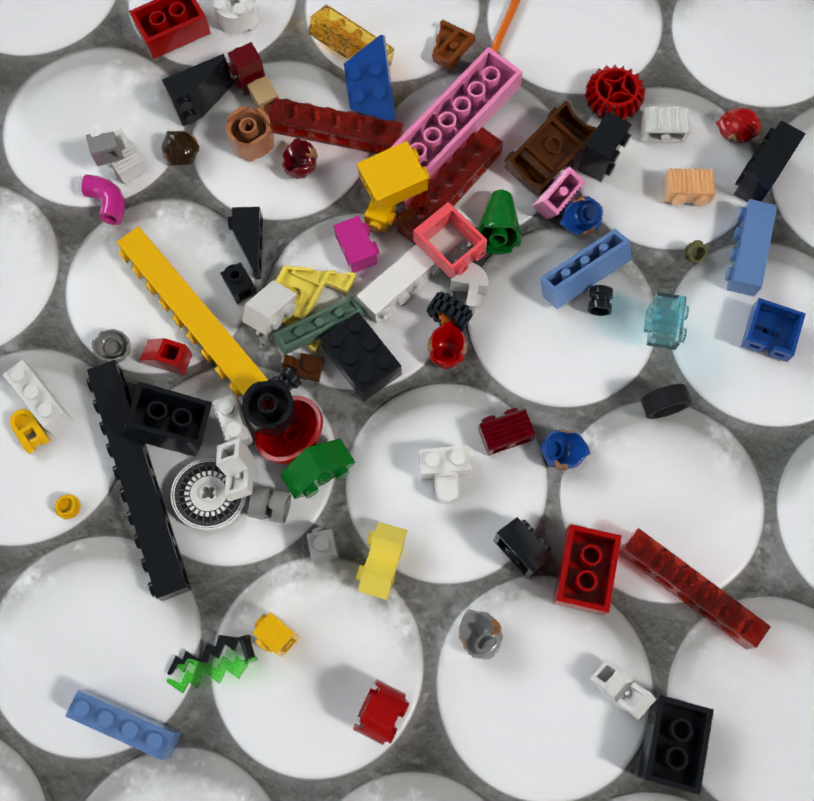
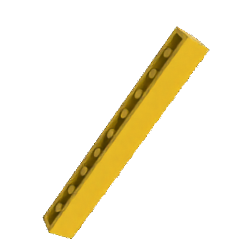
M139 226L116 241L121 249L118 252L126 264L130 261L134 265L131 269L139 279L144 277L147 281L144 285L153 296L156 293L161 298L158 300L160 305L166 312L169 310L173 312L174 316L172 319L180 329L182 327L187 329L188 333H186L188 339L193 345L198 343L202 347V350H200L202 356L208 363L212 360L216 364L214 370L222 380L227 378L231 382L228 387L237 397L240 394L243 397L252 384L259 381H268L266 376Z

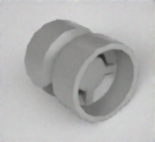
M256 485L250 497L248 516L261 520L268 517L271 522L284 524L290 509L291 493L276 490L272 493L270 488Z

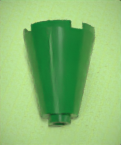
M502 189L491 193L477 228L487 239L486 252L490 254L501 255L511 253L512 248L516 246L518 248L522 241L512 194Z

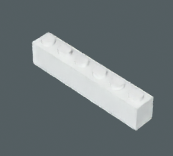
M459 208L457 209V211L460 212L476 229L478 228V226L466 214H464ZM451 223L428 240L448 261L455 260L465 246L469 247L472 245ZM416 244L356 295L357 302L377 324L381 319L386 320L397 305H403L407 302L412 292L416 289H422L427 283V279L432 275H438L442 269Z

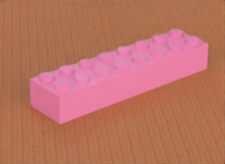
M488 47L392 147L408 141L411 149L415 148L417 150L421 167L425 166L430 176L429 184L521 87L523 71ZM419 194L400 202V204L406 208Z

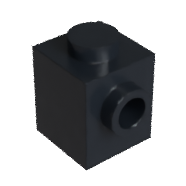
M241 262L236 265H229L220 273L237 304L257 294L256 288Z

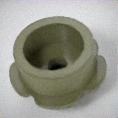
M701 240L689 243L685 247V258L695 263L703 261L707 256L706 245Z

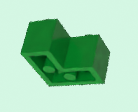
M339 438L305 448L280 476L294 499L304 496L308 499L319 492L318 488L321 485L328 483L333 478L340 480L349 474L348 469L356 462Z

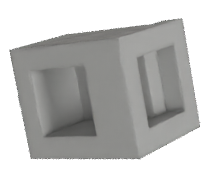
M113 131L102 133L95 137H91L90 134L86 135L90 154L97 166L124 159L122 149H125V145L121 135L116 136Z

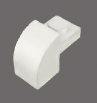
M471 262L468 269L462 275L457 274L451 279L450 290L468 293L466 305L472 310L473 316L475 308H480L482 295L487 296L489 285L487 274L479 265Z
M240 438L218 445L216 465L226 475L225 497L229 501L251 495L253 482L258 481V471L250 450Z
M608 659L590 678L601 692L627 715L631 714L638 720L656 700L649 691L635 683L623 668Z

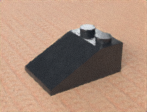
M224 54L162 79L182 126L192 124L203 118L233 86Z

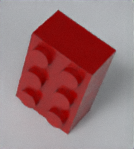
M153 0L129 11L135 27L153 59L211 34L206 16L197 0Z
M570 524L565 531L552 604L599 615L608 614L622 535Z

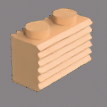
M669 168L663 180L664 202H672L673 205L695 203L697 206L711 203L715 196L713 169Z

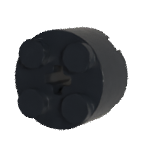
M280 381L256 382L247 389L243 396L245 417L252 428L260 434L273 437L279 436L291 427L296 418L297 408L292 394L287 386ZM267 406L270 407V408L274 406L273 409H268V410L266 411V407H267Z

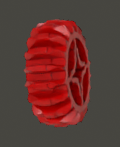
M615 64L612 68H609L607 65L603 70L598 68L586 85L585 99H587V106L591 107V113L598 112V118L605 116L607 112L623 120L627 119V117L632 118L640 110L641 104H643L645 99V87H643V80H638L639 74H632V68L628 71L625 70L624 65L621 68H617Z

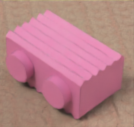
M571 167L566 168L557 175L533 204V207L546 220L559 215V212L574 197L573 195L585 184L584 179Z

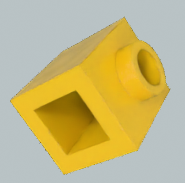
M371 200L364 215L369 229L373 232L387 233L389 226L393 227L396 221V204L378 212Z

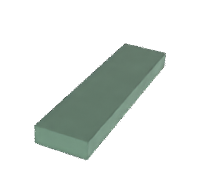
M350 296L272 333V339L281 352L286 355L321 338L357 312L362 317H365V311L356 299Z

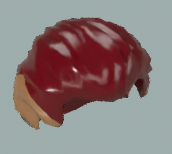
M299 138L294 139L282 156V167L286 175L296 179L309 176L315 170L318 158L317 152L308 141Z

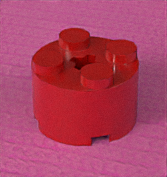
M376 679L374 684L377 688L376 690H369L358 714V717H360L359 722L361 723L360 725L355 723L353 730L381 745L385 742L391 744L397 732L395 723L398 716L404 717L409 702L405 699L406 693Z

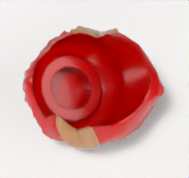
M734 108L716 121L721 135L729 141L735 140L737 144L753 139L761 131V122L758 115L748 108Z
M451 321L439 326L433 331L431 337L428 338L427 349L430 352V360L442 369L453 368L456 364L464 361V356L467 353L466 338Z

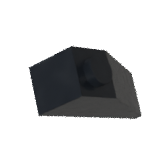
M232 207V216L228 217L229 230L233 231L256 279H262L263 215L260 207Z

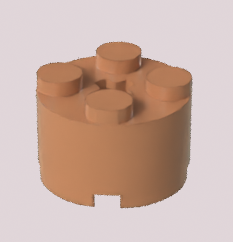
M248 106L237 108L229 115L226 133L235 154L248 162H252L265 156L273 149L274 135L270 119L265 111L257 107L252 109Z

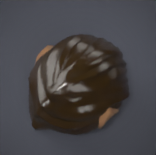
M167 131L161 145L162 156L173 166L192 164L199 152L198 142L192 134L185 131Z

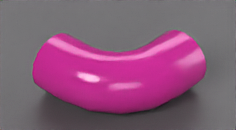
M86 174L83 177L81 187L83 196L101 200L102 206L99 218L103 222L111 225H120L125 212V199L121 189L109 179Z

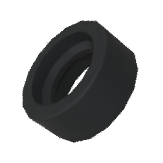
M673 384L646 394L641 398V403L648 419H657L673 415L688 408L692 404V400L686 385Z

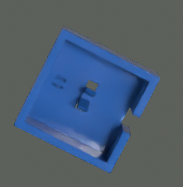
M758 298L752 306L741 347L759 353L765 350L769 352L768 356L788 362L795 354L806 313Z

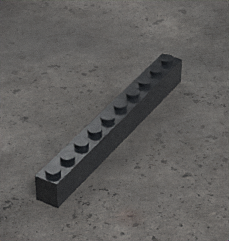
M115 360L87 369L89 376L86 379L87 386L91 392H94L96 399L93 400V406L97 414L101 415L100 429L104 436L107 435L109 442L106 444V449L109 456L114 458L115 466H113V472L117 480L121 481L120 495L124 503L127 502L128 504L127 518L130 525L135 527L134 541L137 548L142 550L144 558L141 559V564L145 573H149L151 580L148 583L149 591L152 597L156 596V599L161 601L189 592L192 588L145 443L122 437L132 405V398L122 367Z

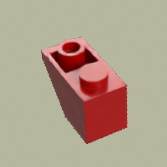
M166 338L149 339L139 362L184 376L193 354L186 344Z

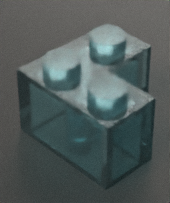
M662 292L656 293L646 310L644 332L648 333L646 345L676 350L681 342L684 343L687 329L683 328L684 320H687L689 314V306H686L687 296Z

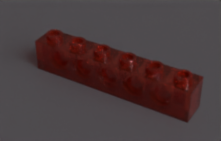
M275 98L269 114L270 129L272 127V131L275 134L374 154L391 148L404 134V123H399L396 120H384L375 116L359 115L351 111L344 112L331 107L324 108L310 103L294 102L290 99Z
M483 127L477 133H472L467 144L455 152L450 163H445L440 169L439 175L435 179L432 178L428 181V190L420 195L417 194L411 201L406 211L402 210L396 218L397 232L416 245L413 241V230L449 202L454 207L502 154L503 141ZM436 199L438 202H431L430 200ZM417 215H423V216H425V217H424V218H416L415 216H417Z
M640 528L632 532L619 550L620 555L745 649L757 648L770 629V625Z

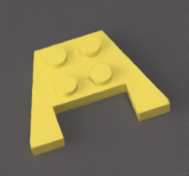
M284 265L276 282L297 295L294 313L290 317L287 316L281 324L286 327L310 316L325 286L348 295L357 278L356 273H336L334 270H327L325 272L316 271L313 268ZM320 339L305 346L314 354H317L321 346Z

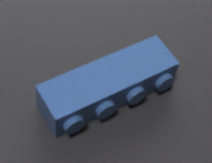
M749 199L745 207L740 208L737 216L740 224L739 227H736L733 235V240H736V244L731 249L729 260L732 261V264L725 275V281H728L726 290L754 297L762 288L777 205Z
M613 229L540 277L543 297L556 309L560 308L631 261L630 240L618 230Z
M77 690L65 715L67 718L161 760L171 757L182 733L89 690Z

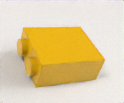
M408 141L356 163L358 175L378 212L428 190V180L430 179L428 170L425 166L421 167L418 152L415 148L411 149Z

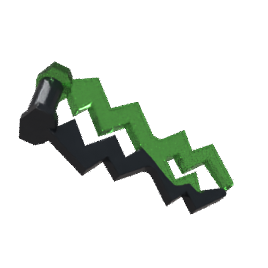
M250 634L241 637L218 635L216 646L207 643L200 658H197L188 651H185L183 659L175 656L168 670V675H172L177 667L184 673L189 662L196 668L194 673L186 671L181 683L173 679H167V683L181 693H184L189 682L195 688H198L204 673L208 674L218 683H221L226 670L240 679L247 666L258 660L257 656L255 657ZM238 642H240L245 657L244 661L235 656L234 663H232L223 656L217 669L208 663L210 654L218 659L220 658L225 644L233 651H236Z

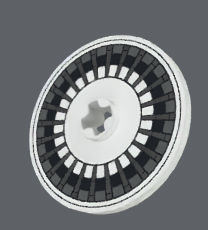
M216 458L199 459L188 464L178 473L171 487V504L175 514L184 524L200 531H214L231 524L242 512L246 496L233 501H229L225 497L226 475L216 465ZM214 490V497L212 499L209 497L204 499V491L210 492Z

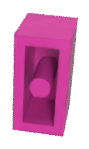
M359 215L333 225L335 237L351 272L356 273L378 264L377 255L380 254L375 241L371 242L369 227L366 222L362 223Z

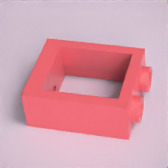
M449 202L413 230V241L450 279L457 274L462 275L468 269L471 262L480 260L486 253L487 239ZM449 223L474 246L453 264L428 241Z

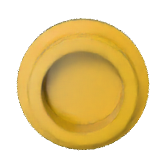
M71 494L61 496L55 504L56 514L67 520L76 517L81 510L80 500Z

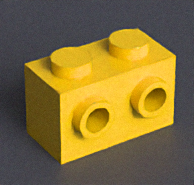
M272 612L268 615L264 613L255 622L254 626L256 629L252 632L257 637L254 642L260 648L269 653L273 651L276 655L282 657L301 637L279 616Z

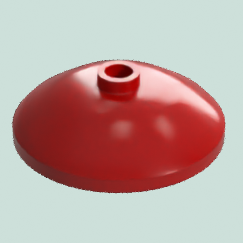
M292 396L297 408L296 418L291 427L279 436L263 435L255 430L256 448L266 460L277 464L290 463L305 448L314 446L317 443L323 428V417L319 407L309 398Z

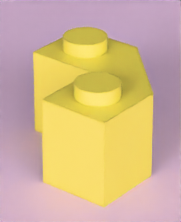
M378 522L375 531L370 530L366 545L370 546L369 555L365 565L359 566L356 580L360 581L358 592L388 600L408 530Z

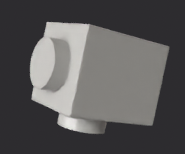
M318 527L313 529L311 534H306L311 560L314 564L339 558L335 535L332 529L327 530V527Z

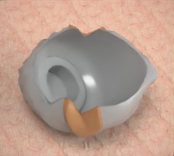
M468 609L460 623L458 638L463 643V649L468 652V655L477 659L489 660L498 652L503 635L501 625L489 613Z

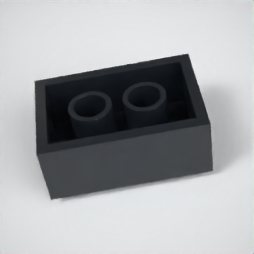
M782 120L776 129L771 126L737 179L735 185L738 188L733 195L746 202L749 199L762 202L806 133Z
M359 312L319 338L324 352L363 402L402 375L401 364Z
M138 382L122 437L196 457L202 445L212 402Z
M653 695L656 700L649 709L637 777L700 795L714 709L662 695Z

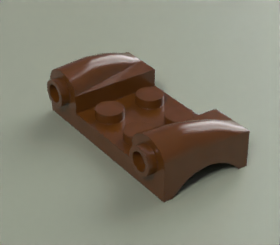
M566 100L559 108L555 106L547 115L548 119L516 152L511 151L504 160L506 162L504 168L537 197L561 170L582 151L596 130V127L581 121Z

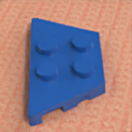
M379 35L344 63L349 106L351 110L391 124H397L386 39L384 35Z

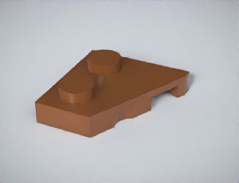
M442 19L440 21V32L437 34L436 46L432 54L433 62L451 70L475 43V35Z

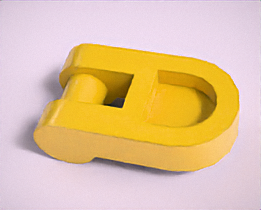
M20 409L12 414L10 426L28 454L35 452L36 447L39 445H46L51 441V438L31 411ZM34 431L37 436L29 439L27 435Z

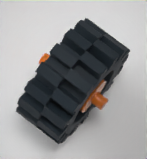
M437 292L427 307L429 316L434 318L435 322H439L440 326L451 321L461 332H463L473 316L472 310L469 309L468 305H464L462 300L459 301L454 295L451 297L449 293L445 294L444 292Z

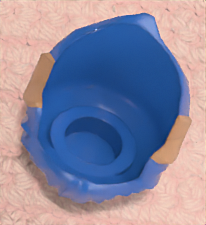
M590 196L577 197L565 206L560 224L574 235L585 236L591 234L601 225L602 216L604 215L603 207Z
M564 429L550 432L540 447L541 453L548 465L563 471L578 467L591 453L582 436L575 431Z

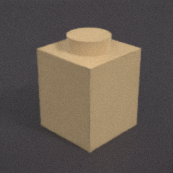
M267 76L256 79L247 85L250 97L257 108L265 111L267 115L281 109L279 96Z

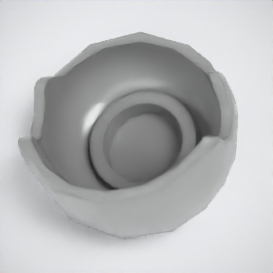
M109 329L100 331L95 340H92V349L95 356L101 362L107 363L115 360L119 364L129 355L131 343L122 331Z

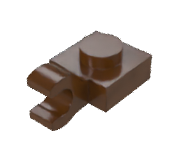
M301 353L300 359H297L290 355H282L281 364L283 369L289 366L292 370L297 371L296 375L298 378L320 383L325 362L324 357Z

